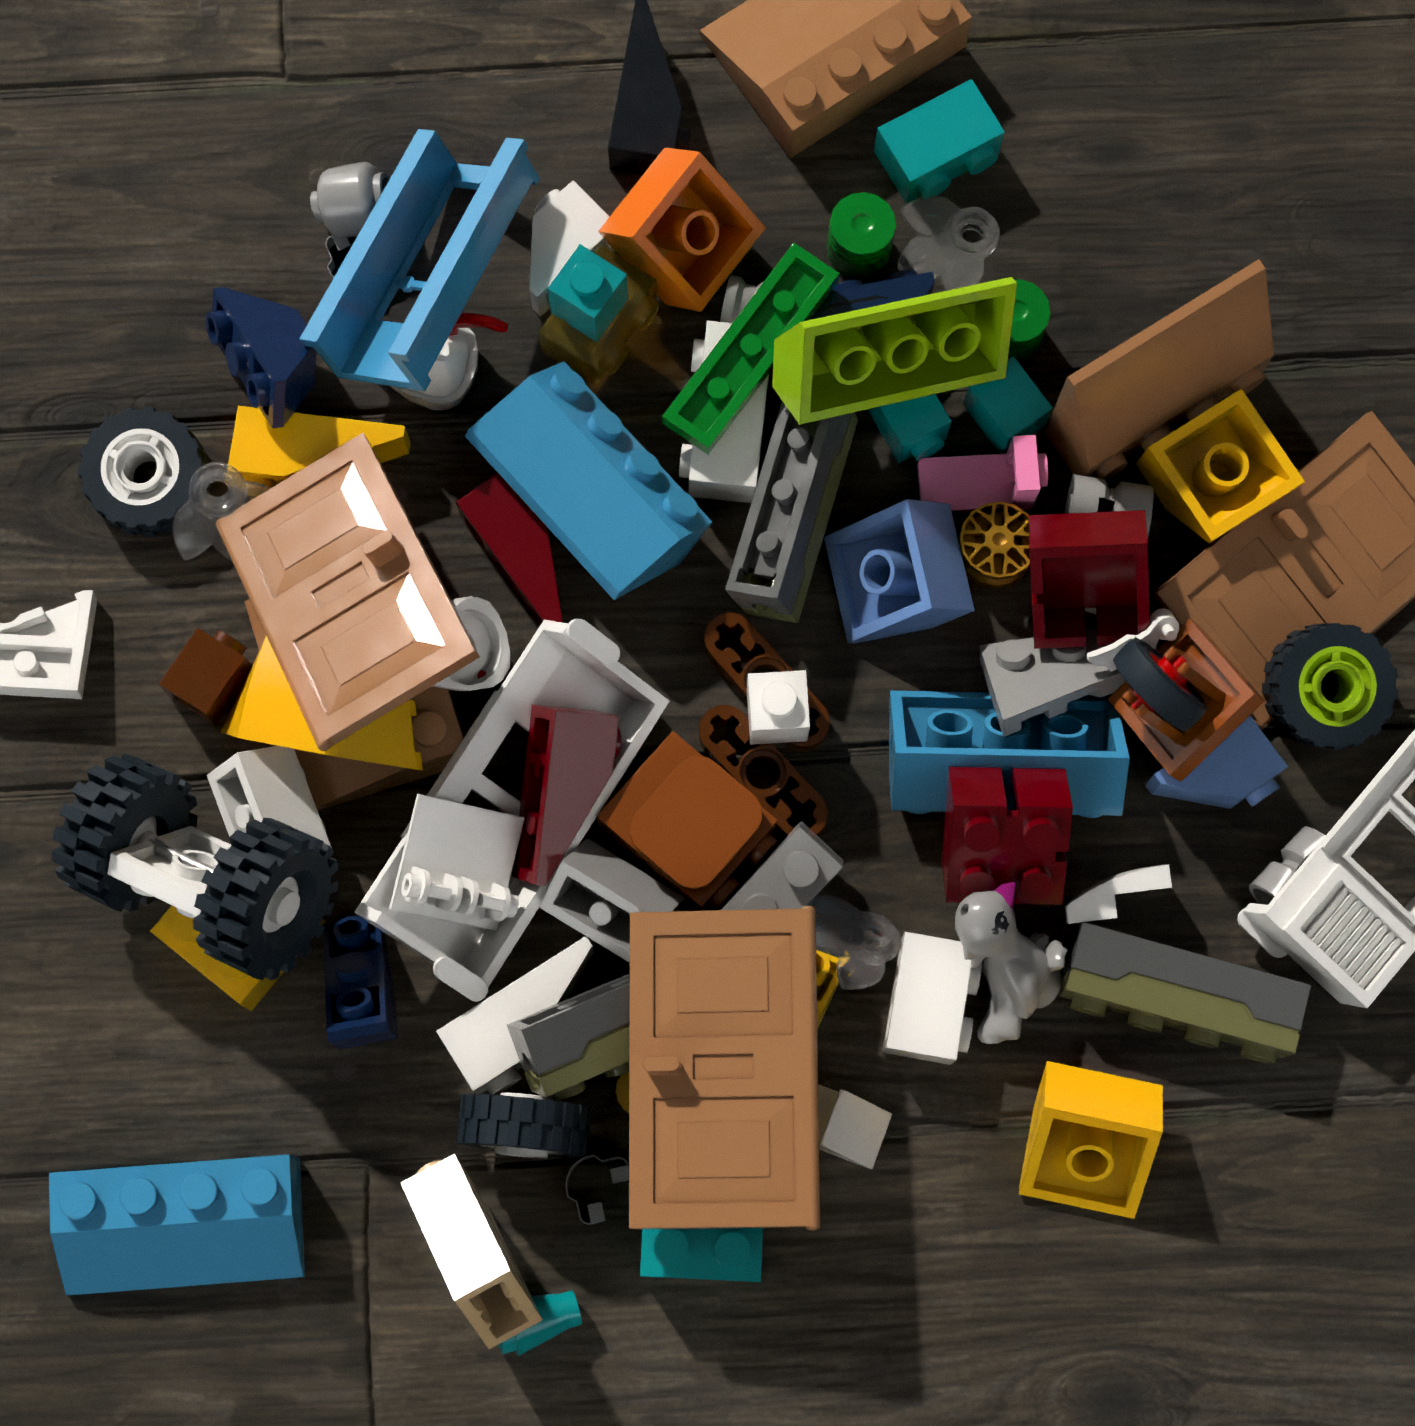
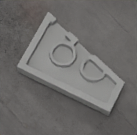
M1097 628L1086 629V647L1034 649V637L980 645V664L1003 737L1020 731L1021 721L1044 713L1050 719L1067 712L1068 702L1088 694L1100 698L1114 693L1125 682V679L1117 669L1111 672L1105 665L1096 666L1088 661L1087 653L1105 647L1098 646Z

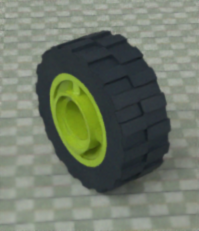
M1341 623L1313 624L1305 626L1304 630L1293 631L1286 636L1287 639L1282 644H1277L1272 651L1273 656L1270 662H1266L1263 671L1266 673L1265 683H1262V694L1266 696L1267 704H1264L1269 715L1273 716L1276 721L1274 724L1281 732H1287L1290 735V739L1297 743L1308 744L1309 747L1335 750L1345 749V746L1356 747L1365 743L1366 738L1376 736L1382 730V724L1385 720L1390 719L1394 711L1391 709L1394 700L1398 698L1399 689H1396L1397 669L1392 666L1390 661L1392 656L1387 648H1382L1378 643L1379 639L1372 633L1362 632L1360 627L1354 625H1341ZM1329 671L1335 674L1339 684L1336 696L1330 701L1323 696L1321 691L1322 679Z

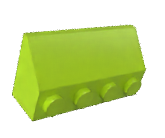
M1012 277L799 322L774 339L772 387L800 425L1006 378L1017 282Z

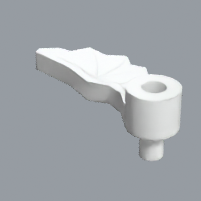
M1158 609L1151 615L1150 625L1145 631L1138 635L1127 634L1111 645L1087 653V659L1096 666L1105 665L1112 672L1117 669L1113 662L1114 657L1129 641L1136 637L1155 649L1159 639L1168 641L1176 639L1179 623L1170 610Z

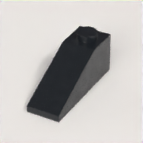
M635 0L609 138L608 156L610 170L643 175L664 148L689 150L691 129L682 127V105L647 0Z

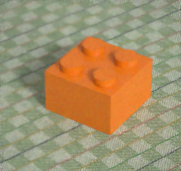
M664 148L598 232L666 305L701 312L766 227L701 152Z

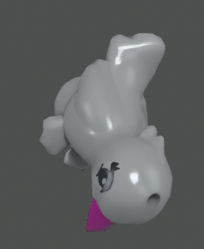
M1015 882L1001 884L994 891L974 892L968 895L959 904L955 914L954 929L963 945L964 958L966 960L971 959V964L974 968L979 967L984 959V975L991 999L987 1012L977 1030V1037L982 1043L997 1044L1005 1040L1019 1039L1022 1018L1027 1019L1036 1008H1044L1056 998L1061 987L1062 979L1059 970L1064 967V957L1067 949L1057 940L1050 942L1047 946L1049 936L1044 933L1038 934L1034 932L1029 938L1019 933L1014 913Z

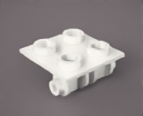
M417 794L389 909L497 931L499 922L503 921L505 917L513 918L519 906L518 896L510 893L508 884L525 818Z

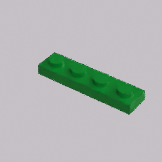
M793 242L663 414L662 424L709 455L772 371L774 339L799 322L810 320L838 283L840 273Z

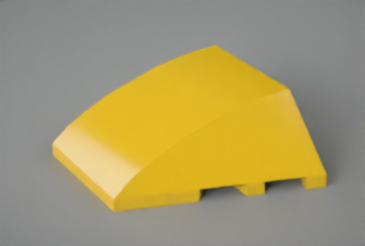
M265 636L259 653L221 733L240 739L323 755L423 771L421 752H416L411 717L417 716L416 704L413 700L406 701L336 743L330 749L320 751L267 636Z

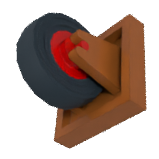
M1188 619L1179 628L1175 640H1167L1158 650L1135 637L1113 659L1117 670L1125 679V682L1108 700L1167 773L1180 782L1265 701L1201 626L1191 619Z

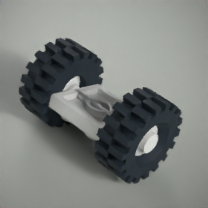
M122 754L121 759L114 755L106 758L105 769L97 765L93 766L87 771L88 783L84 784L78 781L71 792L76 798L71 806L66 803L63 804L59 815L64 817L65 821L62 827H55L53 840L59 842L60 846L52 850V861L60 865L55 872L59 879L65 881V886L120 912L123 909L129 912L138 910L139 902L148 905L156 900V897L176 907L177 912L181 915L193 918V929L200 932L196 941L199 947L205 949V954L259 980H264V978L269 980L279 978L280 970L286 973L290 972L296 967L295 957L305 958L312 950L309 945L312 937L320 938L325 928L320 925L324 915H331L334 906L333 902L328 901L329 896L337 892L338 880L331 877L338 870V863L336 859L331 858L334 851L329 845L324 844V841L278 820L263 818L262 822L253 820L246 823V833L236 830L229 837L231 844L226 843L195 828L197 827L198 816L190 811L197 806L196 796L189 793L192 787L187 781L174 773L130 754Z

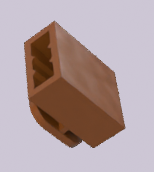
M674 731L666 737L596 816L598 826L669 888L684 896V901L696 911H706L710 905L714 906L717 910L721 909L741 885L734 877L748 861L757 867L778 843V840L772 836L776 831L778 820L760 805L756 796L715 761L702 756Z

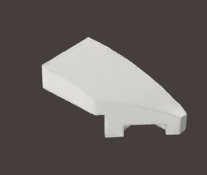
M1169 864L1138 868L1098 881L1082 891L1065 906L1067 924L1117 918L1115 894L1172 888Z

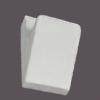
M818 1084L819 1150L872 1170L892 1113L848 1091L840 1089L837 1092Z

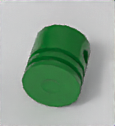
M861 192L848 195L841 199L833 208L829 222L826 248L828 259L835 270L846 277L864 279L878 274L887 265L896 229L895 215L889 204L878 195Z
M1015 279L1017 287L1008 359L1014 356L1019 364L1030 359L1039 349L1051 312L1049 300L1039 287L1032 282Z

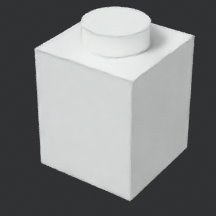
M806 670L749 673L746 690L750 745L807 741L810 719Z

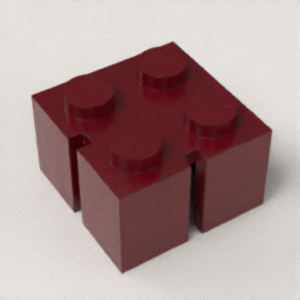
M1145 510L1029 515L1034 649L1086 647L1085 608H1096L1098 646L1111 645L1127 634L1138 635L1149 627L1148 539Z
M949 767L941 859L946 903H961L964 898L974 892L994 891L1001 884L1015 882L1014 904L1063 905L1067 868L1065 852H1068L1073 812L1066 769L1013 768L1012 781L1017 810H1007L1001 768Z

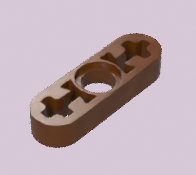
M723 613L714 617L707 625L704 634V648L708 658L746 701L747 677L749 673H754L761 668H771L777 672L793 671L744 616L737 613ZM722 629L729 634L737 630L742 633L739 645L749 658L755 649L759 650L762 654L751 659L745 665L741 674H738L734 669L741 666V658L730 647L725 648L723 651L717 648L720 643L718 631ZM808 687L809 715L812 713L816 716L813 726L816 734L811 737L808 735V740L804 742L784 743L788 748L797 752H809L822 745L827 737L830 726L827 709Z
M718 705L709 709L703 715L699 724V742L704 752L756 796L760 805L778 820L776 829L784 838L794 829L788 823L792 812L782 800L778 802L776 808H772L767 802L777 798L784 791L787 783L791 781L797 788L789 791L788 797L800 808L805 807L807 804L814 807L811 816L814 826L810 829L819 836L825 828L828 810L824 799L772 743L757 744V747L748 750L741 757L738 765L734 767L729 760L736 758L737 751L725 740L720 741L717 745L711 741L714 736L712 724L718 721L726 726L734 722L737 725L734 730V737L745 749L750 742L748 717L741 710L730 705ZM766 759L777 766L779 779L774 786L768 789H758L748 782L746 770L753 761Z

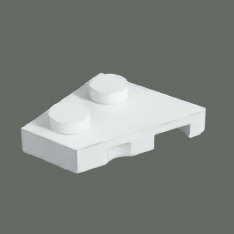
M83 590L75 593L77 600L44 612L42 607H38L20 614L9 623H0V695L82 699L97 606V598L92 590Z

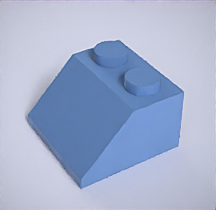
M906 499L824 537L847 643L856 644L931 629L975 611L950 504Z

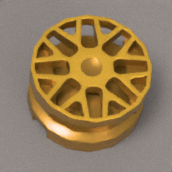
M1001 501L983 504L970 513L964 521L958 537L967 578L978 586L991 589L1009 587L1021 580L1030 567L1028 513L1014 504ZM996 507H1003V512L996 510ZM986 508H992L991 511L988 512L982 511ZM1008 509H1012L1017 513L1015 515L1008 513ZM1020 516L1024 517L1022 521L1018 519Z

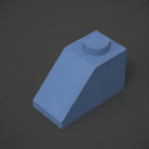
M1249 716L1183 781L1180 782L1171 777L1163 768L1151 777L1145 784V787L1151 795L1228 809L1233 808L1246 799L1251 807H1253L1280 788L1275 778L1288 766L1252 717Z

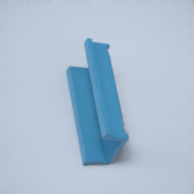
M417 130L299 338L304 346L313 347L337 378L426 391L431 382L428 374L531 184L537 185L540 181L539 175L525 155L529 146L524 139L505 138L489 167L457 163L436 131ZM454 188L477 190L427 282L415 280L412 276L405 277ZM399 288L406 293L412 290L421 291L404 323L381 320Z

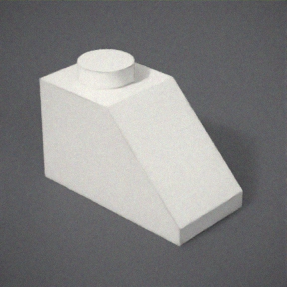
M574 180L561 191L554 189L546 194L536 206L535 214L532 218L529 290L532 308L540 317L550 309L547 288L579 244L604 260L615 251L598 232L610 216Z

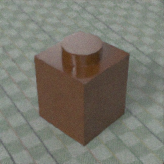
M197 627L159 682V685L169 697L216 726L243 687L252 668L243 656L247 648L221 630H218L212 637Z

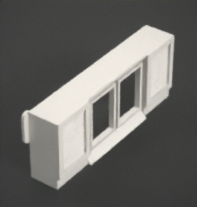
M573 619L568 624L543 620L499 690L494 691L427 796L463 803L472 790L503 813L519 816L521 802L482 775V772L513 724L516 722L529 732L532 705L596 710L618 715L621 748L618 756L614 759L613 773L562 858L563 860L578 847L670 701L619 663V647L587 621ZM409 822L400 836L402 838L354 913L432 964L433 973L436 978L468 999L475 1002L481 1001L486 997L488 987L537 912L561 862L546 886L533 885L511 875L508 888L511 894L518 896L519 906L513 918L505 917L503 921L499 922L497 931L390 910V902L410 825Z
M1415 729L1268 905L1249 903L1238 914L1239 926L1265 951L1277 958L1288 954L1340 1004L1368 1008L1415 951V896L1404 908L1351 857L1388 811L1415 836V808L1402 796L1415 779Z

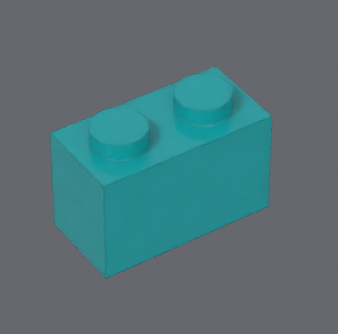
M970 79L878 127L874 153L907 204L920 196L923 199L937 196L951 184L952 179L967 171L971 175H975L989 168L998 159L1005 131L974 81Z
M763 1228L642 1229L640 1276L761 1282Z

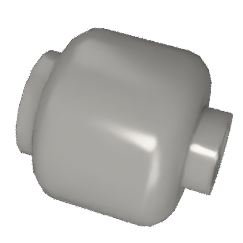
M358 162L325 170L319 177L317 191H313L310 196L311 210L315 220L319 224L324 223L329 232L335 237H357L390 177L385 172H379L376 166L369 162Z

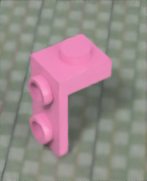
M1036 435L1013 436L1007 454L921 458L917 465L920 501L950 504L952 513L972 512L983 504L999 501L1014 504L1020 509H1032L1040 492V487H1047L1048 485L1046 453H1037ZM996 507V510L1003 511V507ZM986 508L982 511H991L992 508Z

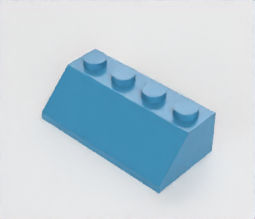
M564 361L530 375L470 427L465 434L469 442L613 600L679 565L712 524L708 516L698 507L696 501L683 491L660 466L656 457L635 439L623 426L619 417L599 400L587 387L582 377Z
M890 690L889 786L891 810L908 811L914 814H925L931 811L945 812L949 767L1001 768L1007 810H1017L1012 781L1013 768L1066 769L1073 805L1072 815H1080L1087 818H1096L1102 815L1122 816L1130 758L1120 714L1108 700L1111 695L1101 698L1086 695L1068 702L1067 712L1050 719L1044 713L1021 721L1020 731L1003 737L990 693Z
M288 1154L49 1173L50 1235L65 1295L305 1277L299 1157Z

